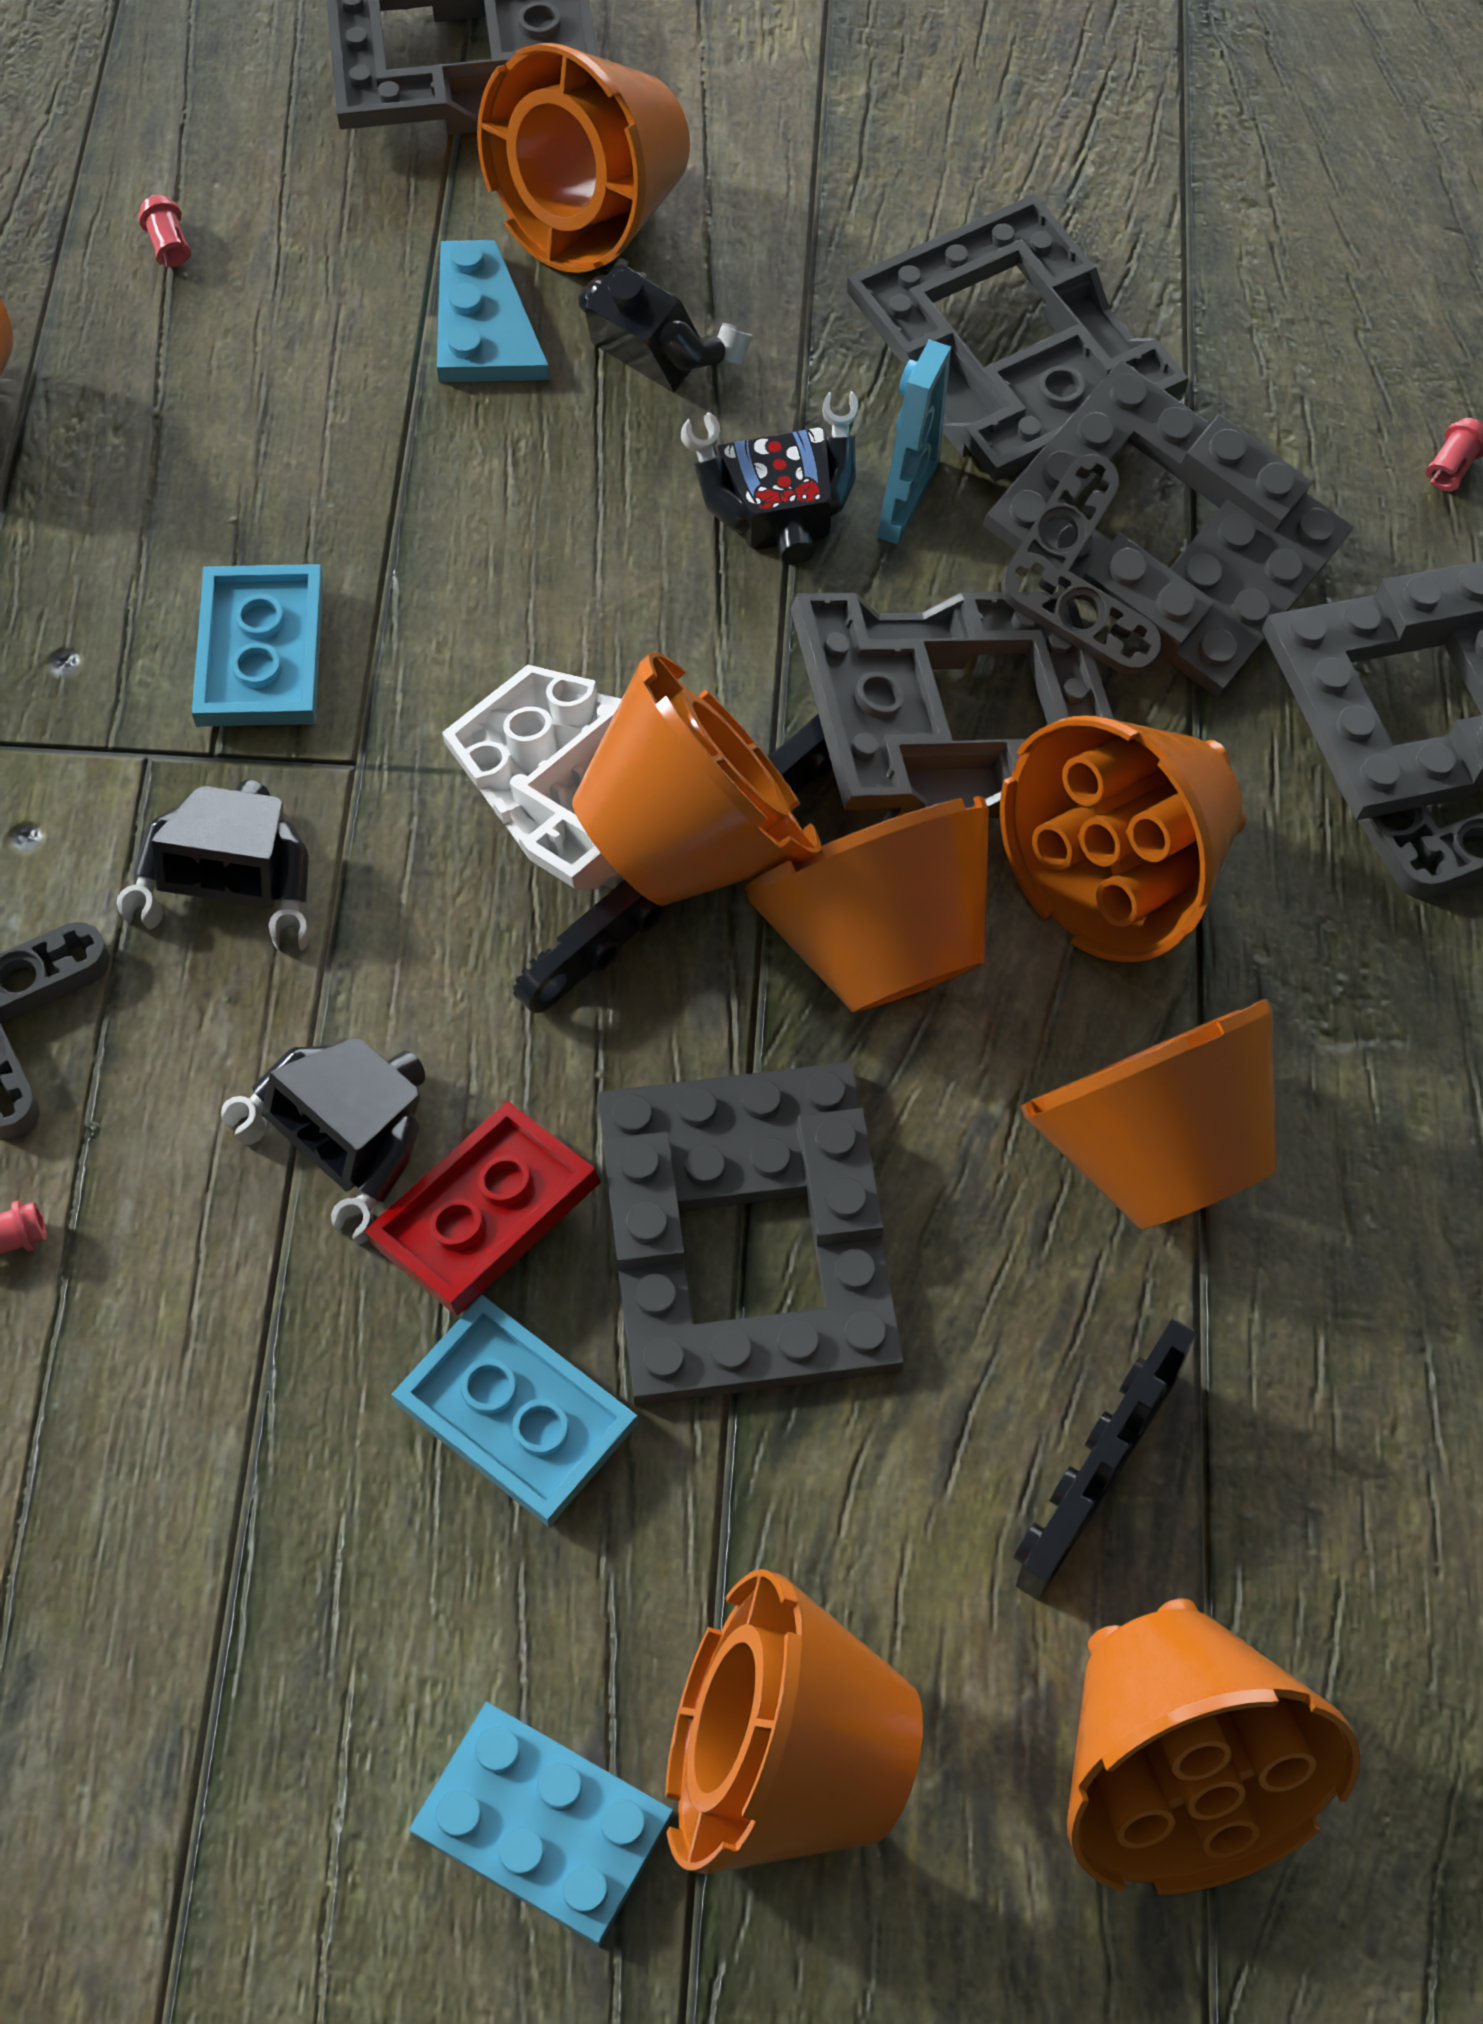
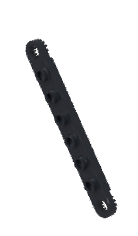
M819 714L768 756L795 795L812 780L818 782L824 779L833 769ZM624 879L557 937V945L553 949L549 948L545 953L543 951L540 952L537 961L532 958L529 961L532 966L530 970L524 966L521 971L524 975L517 976L515 980L517 984L513 985V995L532 1013L545 1011L593 970L599 972L609 966L618 955L621 946L638 931L641 933L646 932L657 924L668 905L660 906L651 902Z

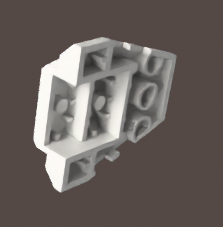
M527 665L442 732L444 742L530 861L573 888L597 890L601 885L614 889L624 878L605 859L585 832L574 811L572 799L620 704L621 698L597 693L596 681Z

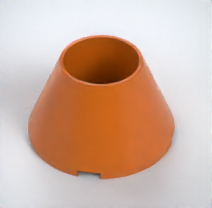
M540 43L517 50L516 54L505 65L498 66L492 73L482 96L478 116L477 140L481 170L488 193L497 192L502 206L510 219L506 220L504 225L514 239L534 258L554 269L579 273L587 272L612 262L630 244L677 185L686 170L690 153V137L684 112L672 91L662 81L650 74L561 44Z
M653 651L640 661L572 799L573 808L579 822L605 859L641 895L657 905L665 906L758 877L787 861H791L793 865L805 862L818 854L821 850V843L815 827L810 823L802 830L792 813L801 803L761 748L707 689L700 695L690 691L678 681L686 673L685 670L667 656Z
M983 796L974 797L975 805L967 809L962 798L935 804L883 821L820 846L822 853L809 858L807 861L793 867L791 861H787L747 884L744 891L748 902L852 1013H859L885 1005L965 974L985 964L989 809Z
M1263 999L1245 1009H1238L1103 1067V1069L1077 1081L1067 1083L1020 1105L1022 1113L1033 1127L1139 1229H1147L1166 1223L1232 1196L1261 1182L1277 1171L1273 1018L1267 999Z
M764 1569L754 1570L740 1579L727 1594L726 1602L735 1604V1607L722 1630L708 1627L703 1636L683 1690L670 1745L665 1798L678 1801L679 1829L668 1828L666 1831L671 1853L680 1867L701 1874L739 1869L880 1842L895 1826L905 1808L920 1760L923 1738V1713L921 1700L916 1688L786 1577Z

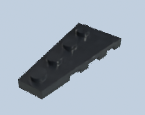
M1172 1317L1147 1360L1142 1357L1136 1360L1120 1387L1119 1392L1125 1396L1113 1415L1105 1411L1091 1431L1084 1445L1091 1452L1080 1471L1070 1466L1055 1488L1049 1502L1057 1506L1046 1527L1044 1528L1034 1522L1015 1552L1013 1559L1023 1564L1015 1587L1040 1601L1177 1382L1197 1332Z

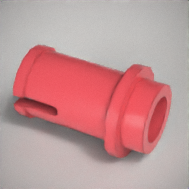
M154 195L144 200L141 204L138 221L142 229L149 233L158 263L163 265L165 262L166 267H177L185 263L191 255V249L185 240L179 223L182 213L178 204L167 196Z
M1472 418L1461 419L1459 422L1449 426L1445 432V444L1434 461L1426 469V477L1431 478L1434 476L1430 483L1439 490L1447 492L1456 490L1473 461L1483 457V424Z
M21 1200L12 1202L11 1210L0 1213V1255L22 1247L27 1252L37 1249V1243L47 1240L48 1237L43 1215L35 1202L24 1205Z

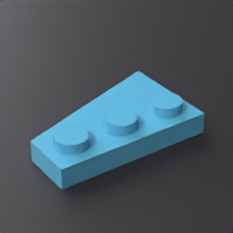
M495 240L441 241L437 373L439 382L550 380L548 363Z
M928 340L918 362L914 360L908 361L899 384V394L904 395V399L897 419V435L877 538L897 545L940 462L951 346Z

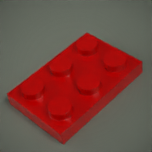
M507 1101L371 1223L364 1232L372 1246L457 1317L601 1182L596 1169Z

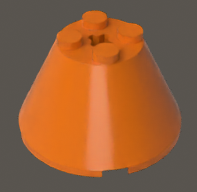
M1087 715L1060 719L1033 733L1016 751L1020 756L1015 764L1012 776L1003 781L1000 799V824L1005 851L1011 869L1026 898L1043 920L1052 916L1064 929L1075 936L1072 938L1071 944L1099 958L1116 962H1140L1158 957L1179 945L1191 934L1201 920L1235 835L1243 830L1246 822L1242 809L1240 787L1230 767V757L1227 750L1222 744L1214 740L1204 742L1188 735Z
M1189 1599L1171 1600L1162 1605L1157 1612L1136 1618L1123 1626L1104 1627L1090 1637L1087 1646L1091 1656L1086 1666L1067 1816V1835L1078 1863L1089 1876L1099 1883L1120 1891L1126 1888L1124 1880L1154 1883L1158 1895L1189 1893L1230 1883L1260 1871L1297 1850L1321 1831L1316 1817L1332 1801L1335 1795H1337L1339 1801L1346 1802L1358 1777L1361 1755L1357 1739L1343 1714L1213 1618L1199 1612L1193 1601Z

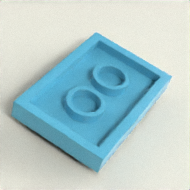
M321 564L203 567L192 716L196 727L316 724L324 585Z
M483 1295L472 1304L391 1394L396 1406L549 1528L638 1425L637 1415Z
M486 1701L408 1830L413 1837L595 1946L600 1947L674 1814L673 1809Z

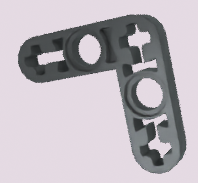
M1087 454L1077 458L1069 466L1012 558L1001 582L1002 595L1014 610L1115 671L1123 674H1137L1146 670L1159 653L1161 637L1157 627L1146 617L1069 571L1111 504L1119 486V474L1115 465L1106 457L1097 454ZM1091 472L1098 474L1101 477L1098 487L1105 493L1097 490L1092 492L1082 511L1071 506L1082 487V481L1076 476L1086 479L1090 476ZM1064 499L1066 503H1060L1059 500ZM1085 515H1090L1092 518L1088 520ZM1054 519L1068 521L1076 531V542L1067 548L1053 547L1044 536V526ZM1031 570L1037 572L1041 576L1038 586L1053 595L1058 584L1066 588L1058 598L1052 613L1044 609L1050 597L1035 589L1028 596L1021 594L1018 591L1021 581L1015 574L1026 577ZM1074 599L1089 601L1097 612L1096 623L1087 629H1078L1071 626L1064 615L1065 605ZM1109 615L1117 619V622L1111 629L1112 632L1123 638H1128L1132 632L1138 633L1143 637L1140 647L1147 652L1146 655L1136 652L1131 658L1125 657L1121 653L1124 643L1110 633L1103 644L1095 640L1105 627Z
M1335 779V782H1336V785H1337V787H1338V790L1340 791L1341 795L1343 796L1342 791H1341V789H1340V787H1339V785H1338V783H1337V781H1336V779ZM1425 806L1401 811L1409 818L1411 826L1404 830H1393L1386 827L1380 821L1379 816L1357 820L1396 884L1404 893L1413 898L1423 900L1436 898L1483 880V858H1477L1469 854L1463 845V840L1468 837L1483 838V812L1440 829ZM1419 840L1416 849H1414L1412 844ZM1417 858L1424 867L1434 865L1437 868L1434 876H1431L1426 869L1416 871L1413 868Z
M73 922L65 924L0 953V1085L3 1083L14 1103L16 1111L7 1117H4L0 1112L1 1140H13L23 1137L36 1125L40 1114L38 1101L2 1024L90 985L104 975L110 962L109 951L102 934L96 927L88 923ZM82 946L88 958L76 962L70 950L74 947ZM49 957L57 974L52 976L49 975L43 960ZM26 968L37 973L34 983L25 991L9 992L3 988L5 979L15 970Z

